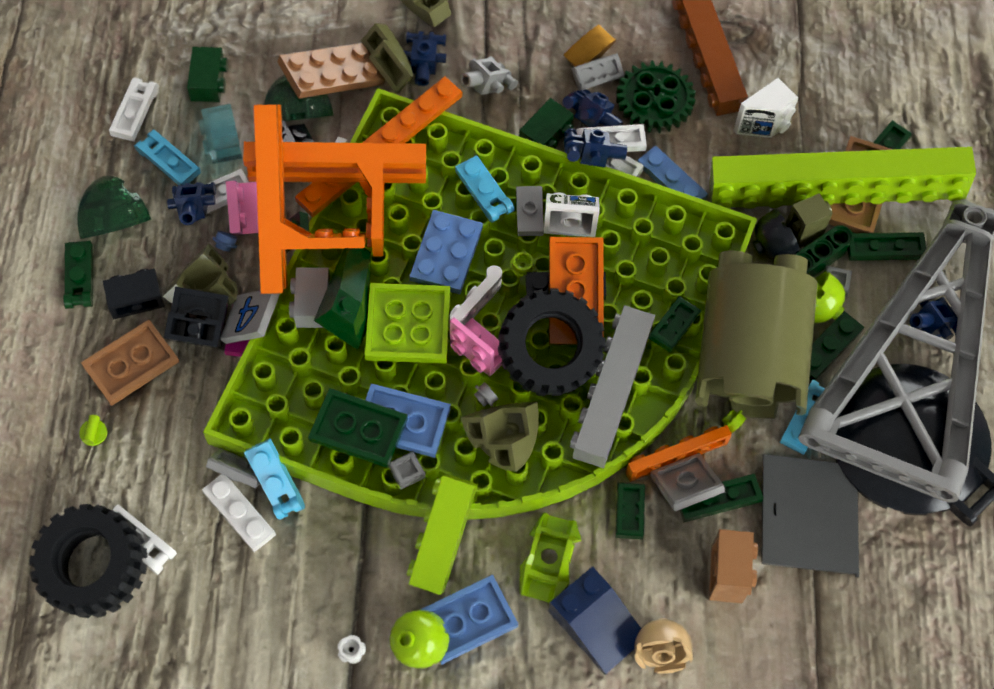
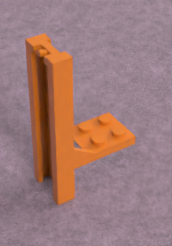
M257 104L254 105L260 288L261 294L283 293L284 289L288 287L286 249L364 248L366 245V233H360V228H344L342 233H333V229L323 228L317 229L315 234H312L285 218L281 105Z
M244 141L243 163L247 167L249 182H256L255 142ZM283 142L284 182L359 183L367 196V247L372 248L373 256L383 257L384 183H426V144Z

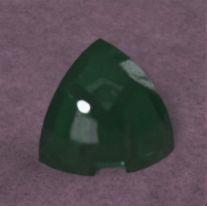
M285 75L279 77L272 84L264 102V105H281L282 121L285 120V122L334 116L327 94L298 99Z
M102 176L90 184L81 198L77 216L78 232L80 239L90 238L151 220V217L140 196L136 192L130 193L124 187L125 181L114 176Z

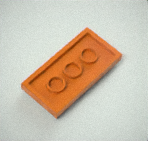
M550 237L549 289L558 288L559 292L563 293L568 290L574 293V297L578 299L584 298L588 301L586 305L591 310L593 308L598 313L596 318L599 323H603L604 327L603 238ZM549 318V345H577L575 334L566 323L556 318Z

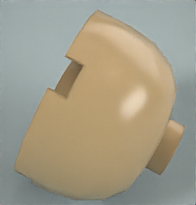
M658 619L649 622L641 628L636 637L635 660L645 670L646 665L656 667L654 669L655 673L681 671L686 668L687 661L691 663L693 660L690 635L682 625L672 620Z

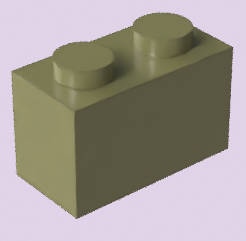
M820 193L792 205L785 225L787 228H791L800 248L811 244L825 233L833 214L832 208L827 201H824Z

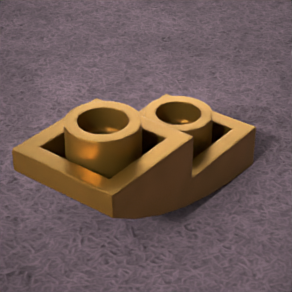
M598 24L581 37L563 56L574 67L594 61L597 57L600 59L616 40Z

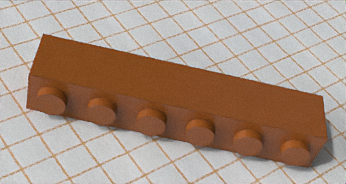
M672 0L674 10H678L680 27L682 30L685 29L687 46L689 49L692 48L694 65L700 70L701 85L707 89L710 108H714L716 116L739 112L741 103L748 99V95L712 0Z

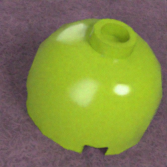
M825 271L815 278L818 282L814 321L816 324L827 322L831 318L836 320L844 311L842 306L845 301L844 287L834 275Z
M427 610L411 611L399 617L391 629L389 638L390 647L396 659L405 666L417 669L428 668L440 662L447 652L449 635L445 633L443 626L445 623L442 618L434 612Z

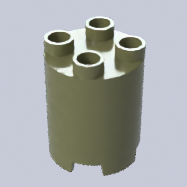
M723 251L719 253L718 267L711 270L708 275L695 402L698 405L707 407L709 394L728 398L730 411L732 409L736 412L742 410V414L745 417L775 419L779 403L796 402V415L802 416L806 413L818 282L814 277L807 274L808 260L805 257L791 254L778 255L774 258V265L752 263V256L741 251Z

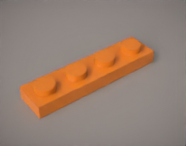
M728 425L721 428L713 426L705 430L700 436L694 438L693 435L683 438L677 445L671 447L669 445L661 446L648 456L644 454L638 455L628 463L626 475L629 481L632 482L650 475L651 471L697 453L704 454L725 446L729 443L732 433Z

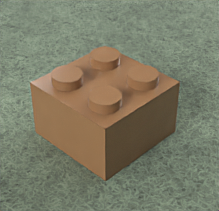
M719 529L711 546L709 600L742 604L747 595H751L752 587H756L757 570H752L753 559L756 560L758 555V543L753 542V532Z

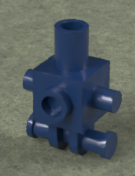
M419 31V34L407 32L406 44H413L412 51H404L408 61H411V69L415 73L414 82L418 86H427L430 74L436 75L437 63H446V53H438L437 45L446 46V34L434 35V32H429V35H424V31Z
M584 89L572 92L563 98V106L568 109H575L577 112L574 117L588 127L621 126L624 123L611 113L615 105L603 93H591L589 90Z
M570 128L564 133V148L569 161L575 162L580 159V164L605 167L608 158L625 160L627 145L610 143L609 132H604L600 129H584L582 135H577V131Z
M196 182V184L185 183V185L177 187L172 186L174 199H167L168 209H177L181 223L192 225L195 221L206 217L208 205L216 204L215 182H211V184H203L202 182Z
M944 297L936 301L928 300L919 303L922 309L910 317L911 327L938 337L942 336L946 340L954 336L950 330L952 328L956 336L958 318Z

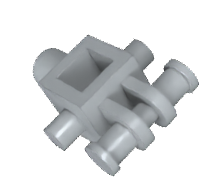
M492 56L480 60L472 59L469 62L470 72L462 73L460 76V83L464 88L473 87L480 95L494 92L497 94L501 93L504 89L503 83L507 85L509 90H513L518 85V81L511 77V72L505 69L502 63H497Z

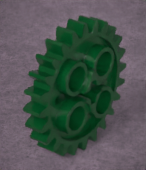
M651 60L650 66H646L644 62H641L640 69L633 65L631 72L625 71L624 78H620L619 86H617L616 103H619L618 111H624L623 119L631 117L630 125L637 122L647 126L648 133L653 128H656L657 132L661 133L662 127H665L670 132L672 124L679 128L681 121L686 123L688 115L691 116L696 101L694 99L696 91L692 90L693 82H687L688 74L680 76L681 68L673 71V64L666 68L663 61L659 63V66H655L653 60Z

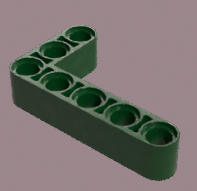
M835 226L795 255L805 257L808 260L807 274L814 277L823 271L826 266H830L845 255L852 242L853 234L846 226ZM816 253H820L824 257L818 256Z

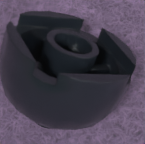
M776 208L759 219L754 230L756 240L752 242L759 255L764 253L773 261L778 255H795L800 251L799 244L791 228H787L785 223L782 222L785 219Z

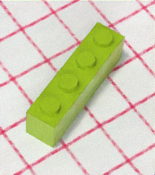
M449 474L442 475L441 479L437 478L432 491V495L436 496L433 506H428L424 516V522H427L425 533L420 532L415 546L416 549H419L416 560L412 559L408 567L409 585L439 595L445 592L476 494L477 483Z

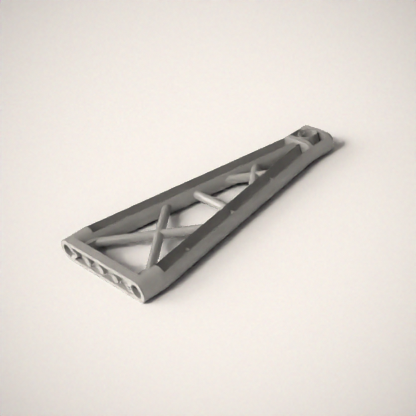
M965 199L953 201L941 230L809 410L798 437L803 445L942 501H958L969 469L991 250L994 241V209L973 204ZM965 243L966 249L962 278L949 282L943 269L960 245ZM936 280L939 286L930 288ZM961 289L960 299H959L958 296H957V294L955 293V291ZM945 295L958 318L955 343L906 325L905 322L919 303ZM897 333L954 353L951 378L906 393L884 352ZM877 363L895 398L838 417ZM949 390L941 458L912 403ZM901 407L933 465L931 472L838 436L836 435L837 430Z

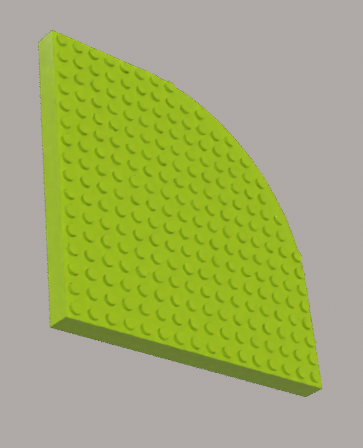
M377 88L350 143H362L414 100ZM444 111L406 142L426 144V183H384L383 257L373 256L372 248L367 247V239L365 248L371 252L370 283L423 285L410 281V273L433 210L482 222L483 229L461 294L450 292L449 315L456 305L459 304L461 306L472 287H478L486 278L487 269L492 265H497L502 269L501 288L473 319L498 339L499 331L508 312L521 298L526 296V275L522 277L516 276L513 273V269L510 268V261L515 254L519 252L531 254L536 262L534 272H549V238L582 237L545 233L543 236H517L516 186H542L543 222L547 193L560 192L566 195L579 196L586 194L592 197H599L600 209L595 237L603 238L604 272L606 274V300H604V338L606 340L608 336H614L615 330L611 329L616 313L621 315L624 305L654 314L655 318L651 332L679 296L702 310L700 316L671 353L648 339L605 468L574 459V448L570 447L574 432L580 433L582 424L578 423L583 407L588 408L591 400L587 399L591 383L597 384L599 376L595 374L576 390L564 393L561 396L536 395V392L533 391L527 392L522 389V385L511 380V375L507 370H504L502 365L489 377L486 373H480L474 369L467 357L455 353L450 346V318L447 363L366 361V333L360 348L356 350L325 328H296L294 318L289 316V304L294 302L295 294H291L290 284L291 278H296V268H329L331 280L344 248L295 250L287 266L288 287L284 289L283 293H280L264 337L249 340L203 433L209 445L224 449L247 459L244 454L246 449L271 438L280 455V462L287 468L290 476L370 506L424 518L428 506H433L436 496L432 495V491L437 478L441 479L442 475L449 474L478 484L467 520L500 518L534 511L567 500L600 484L627 466L632 458L640 455L659 437L676 417L698 379L709 272L718 267L719 253L723 251L746 252L758 218L607 166L598 167L580 164V159L575 162L569 161L566 152ZM476 155L480 158L506 197L510 198L515 208V211L510 214L504 213L500 215L499 219L493 223L488 220L455 172V166ZM354 184L325 209L312 217L309 222V232L315 234L317 229L331 228L333 233H342L344 228H360V233H366V222H368L367 196L360 184ZM496 202V203H494V204H492V205L495 207V206H497V205H499V204H498V202ZM549 318L538 320L527 332V352L540 366L545 368L562 367L570 362L576 352L577 345H549ZM603 352L604 356L602 360L605 361L607 353ZM486 382L499 398L493 403V407L521 402L537 401L539 420L536 442L529 459L518 471L504 470L491 464L488 461L490 457L481 448H474L467 437L461 417L491 408L489 404L484 407L474 395L478 391L475 388L476 385L479 387ZM375 384L451 404L436 457L433 458L415 453L426 474V478L401 490L389 467L386 468L310 442L308 436L329 388L366 400L370 385ZM396 448L391 461L410 453V451Z

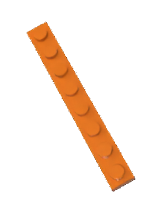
M446 76L443 77L362 143H406L462 98V91ZM312 182L295 196V200L311 217H314L356 183Z

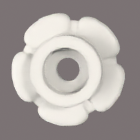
M354 635L341 639L337 646L340 660L343 662L348 661L350 664L358 663L366 651L365 644L360 641L359 637ZM353 647L354 651L349 652V648Z

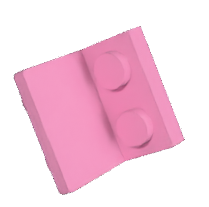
M226 181L230 234H257V182L238 183L237 181Z
M454 317L450 320V346L453 351L460 356L464 355L467 357L474 369L480 373L484 372L490 377L502 365V358L498 353L499 340L473 318L465 325Z

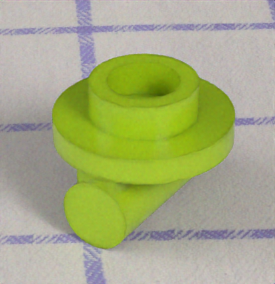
M89 415L88 421L79 430V436L86 445L96 446L106 439L107 428L100 421L99 416Z

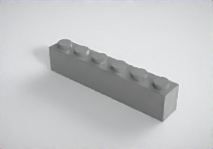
M625 305L621 315L616 313L611 328L615 330L614 336H608L603 352L607 353L605 361L602 360L598 365V370L595 375L599 376L597 384L591 383L587 399L591 400L588 408L583 407L578 423L582 424L580 433L575 431L570 443V447L574 448V459L605 468L653 326L654 314Z

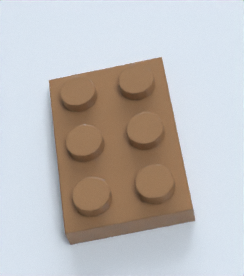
M148 319L81 362V364L109 404L113 406L179 363V359Z

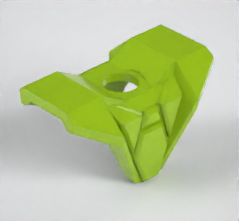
M544 512L529 533L530 536L534 537L530 554L520 565L519 595L550 603L570 585L569 564L575 547L574 543L580 542L581 536L575 520L561 519ZM547 549L554 550L558 556L557 561L553 564L543 562L541 558L543 551Z

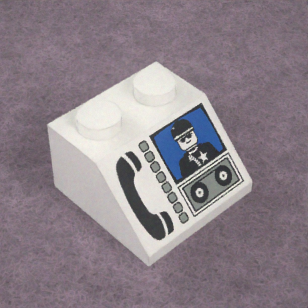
M779 78L775 79L741 103L733 131L741 135L769 138L778 132L780 134L784 133L791 125L790 121L796 111L795 106L798 97Z
M560 192L547 193L544 233L595 237L600 209L599 197H592L586 194L575 196Z

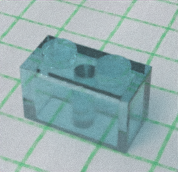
M231 104L201 109L203 119L198 120L201 135L206 134L207 140L203 141L205 155H211L213 164L242 159Z

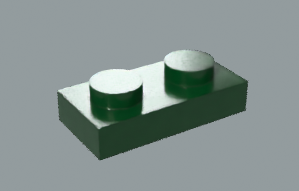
M892 120L873 143L894 150L902 149L913 133Z

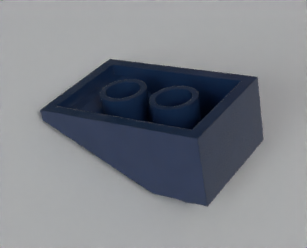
M593 566L550 602L548 612L605 675L635 650V640L641 627L613 588Z

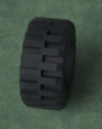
M550 288L549 291H543L542 289L534 291L532 295H526L510 309L502 323L498 336V353L502 358L501 364L504 370H507L511 375V380L514 383L518 382L522 385V389L527 392L533 391L536 392V395H552V397L570 393L586 383L598 370V365L602 362L604 356L603 348L606 346V338H603L602 334L604 331L603 323L598 322L596 310L594 308L591 310L586 305L588 301L582 297L580 299L574 297L573 292L568 290L565 293L559 292L558 288ZM540 319H559L566 323L574 332L577 340L576 352L566 365L559 368H545L537 364L529 356L526 349V335L529 328Z
M80 504L79 509L73 506L64 509L65 514L62 516L55 514L50 518L52 523L48 527L43 525L39 533L42 535L39 541L34 540L31 547L35 550V555L29 557V565L35 568L34 571L30 572L32 582L39 584L36 586L39 595L45 597L46 602L51 606L82 618H89L91 615L99 618L106 616V611L114 613L120 610V603L122 601L129 603L134 596L131 592L134 588L140 589L143 583L139 580L140 575L146 574L147 565L142 563V559L148 557L147 549L141 546L144 543L142 535L136 531V527L130 521L115 511L101 505L94 507L90 504ZM94 536H102L108 541L110 547V561L106 571L97 581L83 587L74 585L68 572L72 552L84 540Z

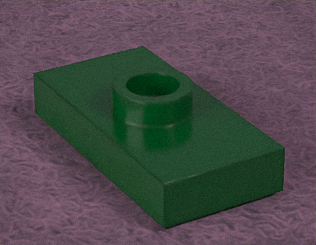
M679 296L650 333L648 339L671 353L700 316L702 310Z
M618 482L615 538L643 540L645 484Z

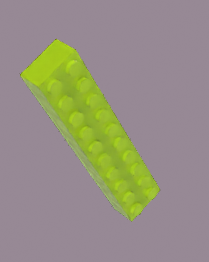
M972 147L712 157L709 180L711 203L729 209L731 207L753 209L758 206L778 208L785 205H793L819 193L824 201H827L830 205L840 203L856 205L862 202L881 204L895 201L907 203L922 200L924 202L936 200L956 201L966 199L976 175Z

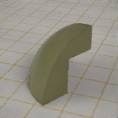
M209 243L181 271L162 297L172 303L175 287L228 295L229 306L237 300L238 289L236 281H232L227 276L226 271L229 268L227 263Z
M537 401L491 407L461 417L464 430L474 448H481L490 457L488 461L491 464L504 470L518 471L529 459L538 432L539 415Z

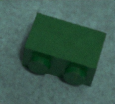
M192 47L187 84L189 97L192 102H220L221 93H225L226 80L223 78L224 72H228V58H224L222 48Z
M550 98L519 129V137L556 149L558 142L562 137H565V131L574 128V125H572L574 114Z

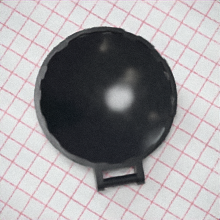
M890 364L906 393L949 379L948 376L924 366ZM880 367L870 371L838 417L895 398ZM949 390L912 403L941 458ZM975 402L968 474L959 499L956 502L942 501L836 459V463L839 464L845 476L862 496L882 508L902 511L903 514L927 515V513L950 510L964 524L972 526L978 521L977 517L994 501V473L988 469L992 452L990 430L977 402ZM901 407L837 430L836 435L927 471L931 472L933 465ZM984 484L989 490L970 508L967 507L964 502Z

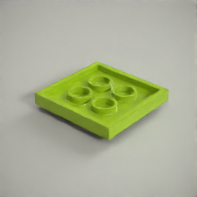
M370 283L365 360L447 363L450 286Z

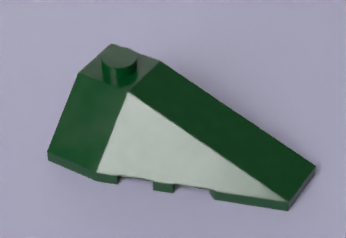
M365 247L343 249L314 318L316 323L356 350L360 348L367 331L371 252Z

